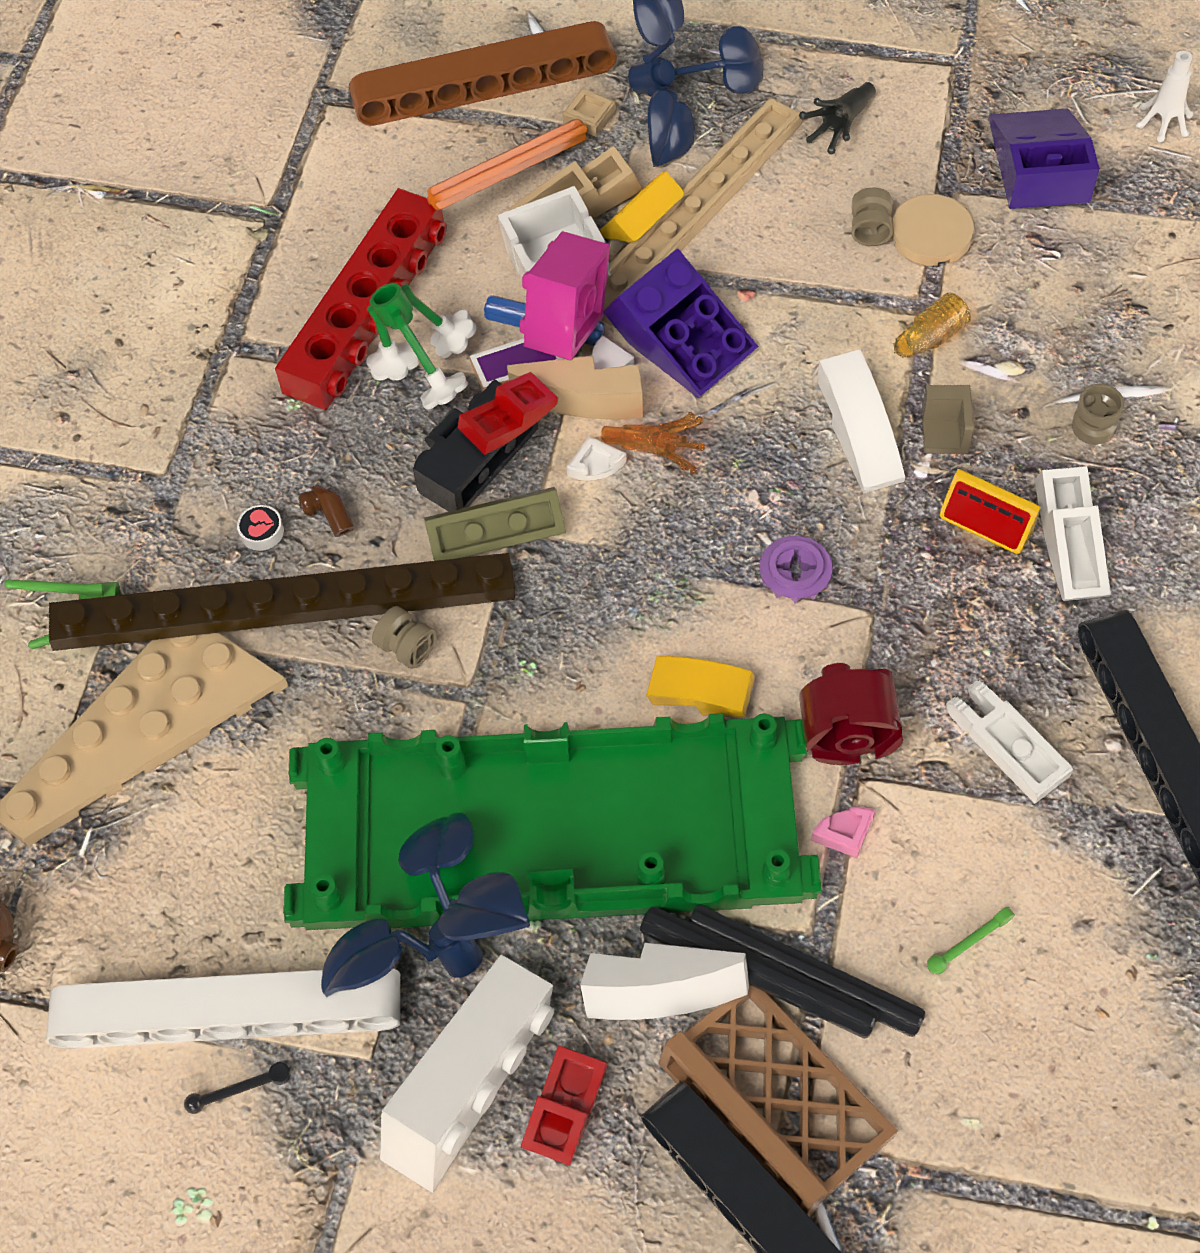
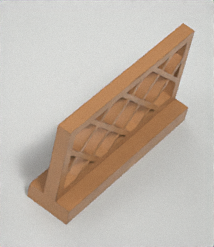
M749 985L748 995L719 1005L684 1034L679 1031L664 1045L659 1061L662 1069L676 1084L681 1080L694 1090L808 1216L812 1215L822 1201L890 1142L898 1132L770 996ZM750 998L764 1013V1027L736 1025V1009ZM729 1015L728 1024L720 1023ZM772 1022L778 1029L772 1028ZM706 1033L728 1035L727 1058L707 1056L695 1042ZM736 1036L764 1039V1062L735 1059ZM772 1040L792 1042L800 1051V1065L772 1063ZM808 1060L812 1063L814 1067L808 1066ZM720 1069L727 1070V1076ZM735 1071L763 1073V1097L743 1095L734 1085ZM772 1074L800 1077V1100L771 1098ZM808 1078L828 1080L836 1089V1104L809 1102ZM845 1099L850 1103L851 1106L845 1105ZM756 1108H763V1115ZM771 1109L800 1112V1136L780 1135L771 1125ZM808 1113L836 1116L837 1140L808 1137ZM845 1117L865 1119L878 1135L869 1143L845 1141ZM792 1147L800 1148V1156ZM808 1149L837 1152V1171L825 1182L808 1165ZM846 1153L855 1154L846 1162Z

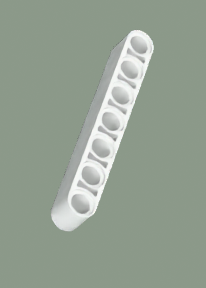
M392 969L387 975L369 985L353 990L338 991L327 998L321 989L323 970L57 986L50 991L46 1043L58 1048L78 1049L390 1030L400 1025V972Z

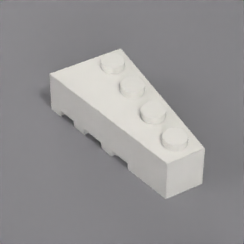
M499 956L383 1108L381 1113L380 1160L431 1193L434 1192L476 1124L492 1104L508 1074H513L520 1065L527 1050L526 1046L533 1035L540 1036L551 1021L554 1014V1008L550 1006L553 984L505 956Z

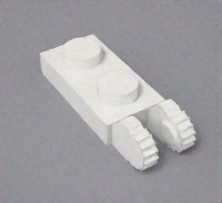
M980 680L975 681L968 687L969 696L979 706V709L986 714L982 719L958 697H954L947 702L946 709L953 721H956L963 731L969 732L968 735L1034 803H1037L1071 776L1072 766L1007 700L1003 702L984 682Z

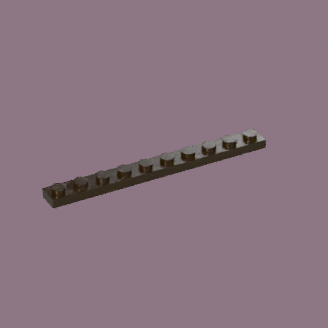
M509 553L51 602L49 603V643L52 651L381 615L395 606H399L408 612L515 600V585Z

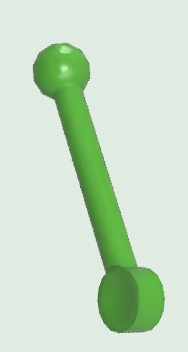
M1009 907L1003 908L993 919L944 954L930 956L927 960L928 970L937 975L943 973L947 968V963L996 928L1007 924L1015 914Z

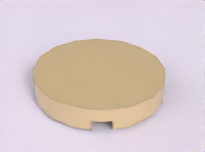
M924 194L906 200L897 208L892 219L893 235L891 238L895 241L894 246L897 251L911 262L921 265L938 266V262L949 260V264L958 261L968 252L973 240V217L966 207L953 198L939 194Z

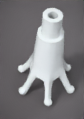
M1179 51L1176 54L1174 63L1169 67L1159 91L1149 101L1140 105L1141 110H1147L1150 107L1151 109L1141 121L1136 123L1138 129H1142L1156 113L1162 116V124L1159 136L1157 137L1159 143L1164 141L1167 126L1173 117H1178L1182 137H1188L1190 134L1186 127L1185 117L1188 119L1193 117V112L1189 110L1186 98L1193 56L1188 51Z

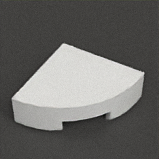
M603 335L598 339L593 348L592 356L595 369L635 365L634 356Z
M588 436L566 467L567 476L586 481L606 478L616 473L627 462L626 453Z

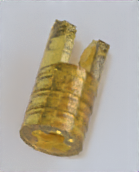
M954 293L943 295L914 318V324L898 335V338H895V343H893L894 354L896 353L902 358H910L916 353L921 354L931 347H939L952 337L953 334H956L970 323L971 314L967 304Z

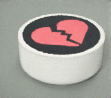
M256 505L246 509L240 515L237 522V530L241 541L252 550H268L276 546L284 534V526L280 514L277 510L267 505Z

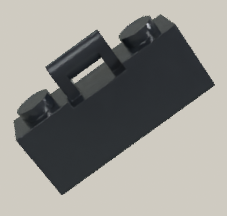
M494 379L484 391L477 392L469 403L468 411L494 400L496 388L502 383ZM452 408L425 437V442L431 448L430 450H424L418 456L413 467L417 491L448 512L469 507L538 430V422L510 442L484 455L457 428L459 416L463 412Z

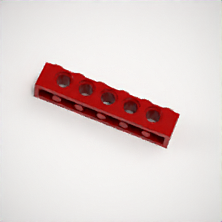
M397 188L276 365L275 371L282 394L327 410L334 398L341 396L344 392L351 372L356 365L359 366L363 363L369 345L375 336L379 335L375 321L367 310L368 306H370L371 296L381 286L389 283H397L400 287L405 284L410 285L415 275L423 272L427 258L435 245H440L445 237L447 225L444 222L442 210H435L432 204L428 203L426 197Z

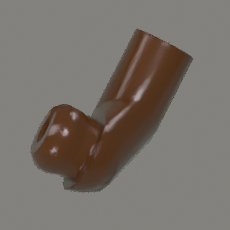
M317 485L310 487L311 491L303 492L299 495L298 500L303 512L309 516L317 511L324 514L335 537L343 536L355 529L341 497L336 492Z

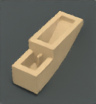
M612 146L583 168H580L576 161L572 162L509 209H515L575 186L588 209L589 216L595 218L621 204L643 188L632 169L617 149Z
M593 356L576 357L571 361L558 359L507 365L509 381L532 372L558 397L557 405L550 412L590 419L618 420L643 418V392L638 365L595 369Z

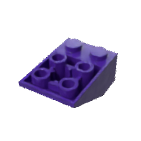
M1068 108L989 114V124L1009 209L1091 202L1100 168L1092 138Z
M679 248L620 294L604 310V315L630 346L697 398L759 347Z

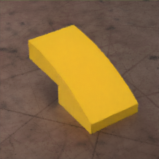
M656 656L646 697L652 705L696 706L702 716L723 713L724 716L745 717L755 675L750 670L720 662L688 657Z

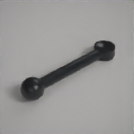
M276 1062L267 1073L204 1095L191 1093L184 1100V1108L188 1113L197 1114L202 1111L204 1105L270 1082L276 1085H283L290 1079V1070L285 1063Z

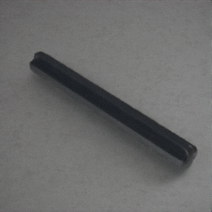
M697 905L691 913L689 923L876 1010L878 1022L909 1037H915L919 1032L925 1018L923 1008L703 905Z
M651 907L642 919L640 926L642 934L665 945L745 953L749 985L856 1036L867 1039L875 1027L878 1019L876 1010L657 907Z

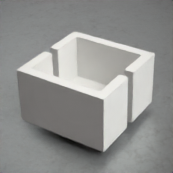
M575 186L498 215L505 249L517 273L520 274L521 281L525 272L531 270L547 250L548 244L554 241L561 231L605 243L593 218L589 216L588 209ZM608 261L607 277L611 275V273H610V267H609V261Z

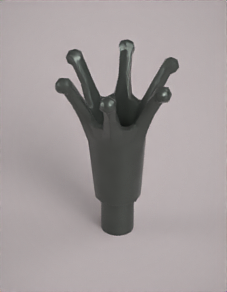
M865 82L859 88H853L841 97L833 100L815 98L813 103L822 108L810 112L802 111L799 114V118L803 120L822 116L823 123L814 133L806 138V142L810 144L821 133L828 129L832 130L834 134L827 152L830 155L834 154L837 141L842 132V138L845 142L851 139L849 135L850 126L854 118L866 107L868 100L875 95L876 89L874 85L870 82Z

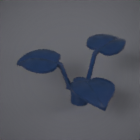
M633 0L634 17L640 35L647 43L657 46L651 53L643 55L644 61L634 63L630 67L628 80L634 92L637 94L648 93L651 97L648 106V135L653 167H658L684 155L691 148L695 136V125L691 110L685 103L677 102V94L675 92L665 90L674 81L675 76L723 68V81L726 88L736 94H745L751 92L759 85L763 76V61L760 58L761 52L753 35L744 27L734 26L726 29L720 37L719 53L722 60L674 69L670 61L658 56L675 41L673 31L680 29L684 23L682 0Z
M453 813L449 817H442L424 825L404 842L399 852V865L406 874L417 876L429 871L430 879L444 910L439 920L433 924L429 931V944L423 943L404 930L399 929L392 932L391 926L385 919L370 920L353 927L336 942L324 963L321 989L326 998L338 991L364 987L387 975L400 958L402 947L399 942H404L418 950L429 962L438 958L451 977L461 978L474 972L483 960V952L474 939L500 935L530 927L520 887L514 877L505 872L489 873L473 879L461 889L458 900L450 901L440 877V868L459 864L466 858L472 848L474 829L465 814Z

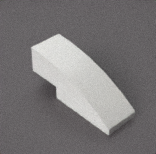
M861 349L820 360L817 382L832 412L831 425L863 494L904 482L905 474L893 431L881 396Z
M1087 466L1042 470L1035 478L1038 505L1041 507L1040 516L1048 554L1062 600L1109 597L1111 592L1098 506H1093Z
M644 943L640 958L590 953L580 986L587 1018L633 1020L675 1016L719 1006L748 995L749 980L745 953Z

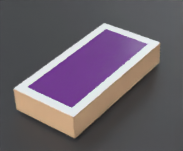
M523 338L471 355L470 362L480 387L484 391L494 379L502 384L509 381L507 365L563 358L524 347Z

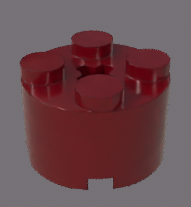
M834 663L822 668V676L809 682L800 691L799 701L807 752L811 749L812 758L816 761L830 765L861 764L859 755L874 752L875 759L877 760L890 755L903 743L896 688L890 670L850 669L848 664Z

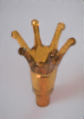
M689 412L683 418L658 425L625 424L623 427L603 426L601 441L603 443L621 445L623 449L663 456L679 465L681 470L685 471L688 469L691 474H695L697 468L675 454L674 451L676 448H690L703 451L705 445L703 443L687 442L686 436H677L676 434L677 432L701 425L704 419L701 416L695 419V414Z

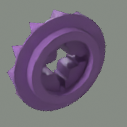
M787 536L774 541L764 550L759 565L763 587H769L774 592L776 599L784 596L791 598L794 603L801 598L807 597L814 600L820 591L827 589L833 570L832 560L826 549L815 540L803 536ZM794 557L798 558V564H800V569L803 571L798 581H794V578L791 577V572L788 571L791 564H793Z

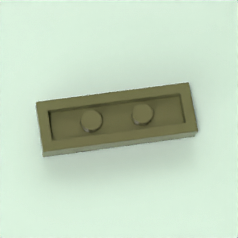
M555 487L424 517L434 561L463 558L566 533Z

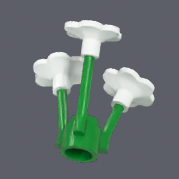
M397 283L386 284L373 293L370 299V306L367 308L375 321L381 340L377 352L370 354L366 359L367 366L371 369L372 377L375 380H385L387 378L401 380L407 376L408 370L417 367L420 361L426 370L425 377L431 385V388L420 397L424 408L432 409L438 404L443 405L450 402L457 393L467 387L466 377L462 372L445 377L440 367L433 365L408 325L413 319L412 310L413 307L416 308L433 323V328L436 331L432 334L430 342L436 348V354L441 358H448L452 353H462L468 346V339L476 331V324L471 320V315L466 310H459L454 315L448 314L444 316L436 314L415 296L408 284L402 287ZM386 326H390L395 330L400 329L407 342L396 344L395 340L390 338Z

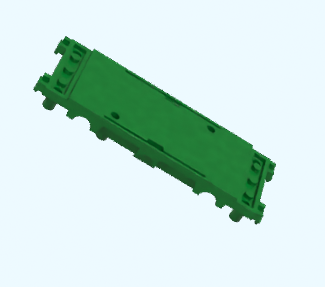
M722 713L709 714L705 720L693 724L677 723L668 716L656 717L653 726L570 731L568 723L564 722L562 727L556 730L537 731L531 729L528 724H524L523 733L464 737L446 735L441 738L434 729L421 730L420 735L407 740L392 739L386 737L383 732L368 733V740L335 741L332 738H323L316 743H308V747H293L289 750V783L294 784L296 790L307 789L304 883L286 884L284 887V922L289 923L291 928L305 927L306 930L353 928L361 923L375 919L387 920L391 928L433 926L439 920L444 910L430 879L429 871L417 876L406 874L399 865V852L404 842L419 828L436 819L449 817L451 814L458 812L465 814L470 820L474 829V842L470 852L462 862L452 867L440 868V877L450 901L458 900L461 889L473 879L489 873L505 872L514 877L520 887L524 908L529 921L645 915L651 907H657L668 913L693 912L697 905H703L713 911L752 909V906L802 903L805 899H817V895L822 893L818 855L799 856L790 762H802L803 756L807 755L802 719L785 720V716L773 717L770 714L763 713L755 718L725 720Z

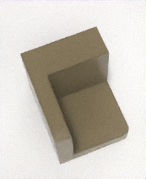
M926 385L921 408L924 452L927 454H968L974 431L970 385Z

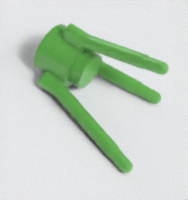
M11 579L4 582V586L8 589L79 594V599L121 595L118 582L77 584ZM49 634L31 640L28 643V647L36 649L50 645Z

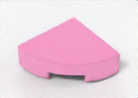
M856 806L850 807V810L827 816L815 827L811 841L857 858L874 818L875 810Z

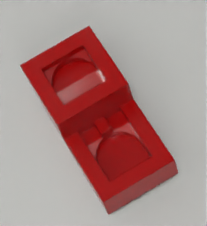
M529 372L497 386L494 400L460 414L457 428L486 455L510 442L537 423L557 405L558 397L532 372Z
M558 1045L542 1094L537 1096L520 1148L571 1166L597 1100L609 1063Z

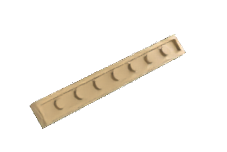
M770 97L682 188L684 196L637 241L630 242L609 263L611 275L607 277L604 310L620 294L677 248L682 251L799 128L802 124L799 112ZM604 315L601 320L609 325H612L609 319Z

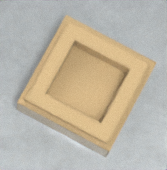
M582 88L562 113L563 123L580 119L582 124H586L588 128L586 133L597 137L616 113V102Z

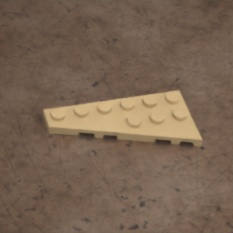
M219 633L152 640L0 801V826L26 846H31L78 817L80 809L103 795L109 798L122 790L123 786L121 784L142 771H145L147 774L211 735V729L233 715H236L238 718L253 709L251 704L270 692L276 695L289 687L286 678Z

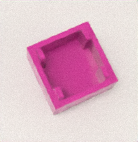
M561 231L557 238L548 244L547 250L529 272H525L522 276V287L527 289L525 317L520 320V332L524 334V347L570 361L573 359L604 316L610 244Z

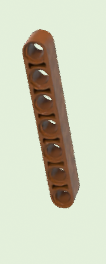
M590 21L363 72L351 79L349 92L359 122L364 125L374 126L603 74L615 65L617 56L605 26L600 22Z

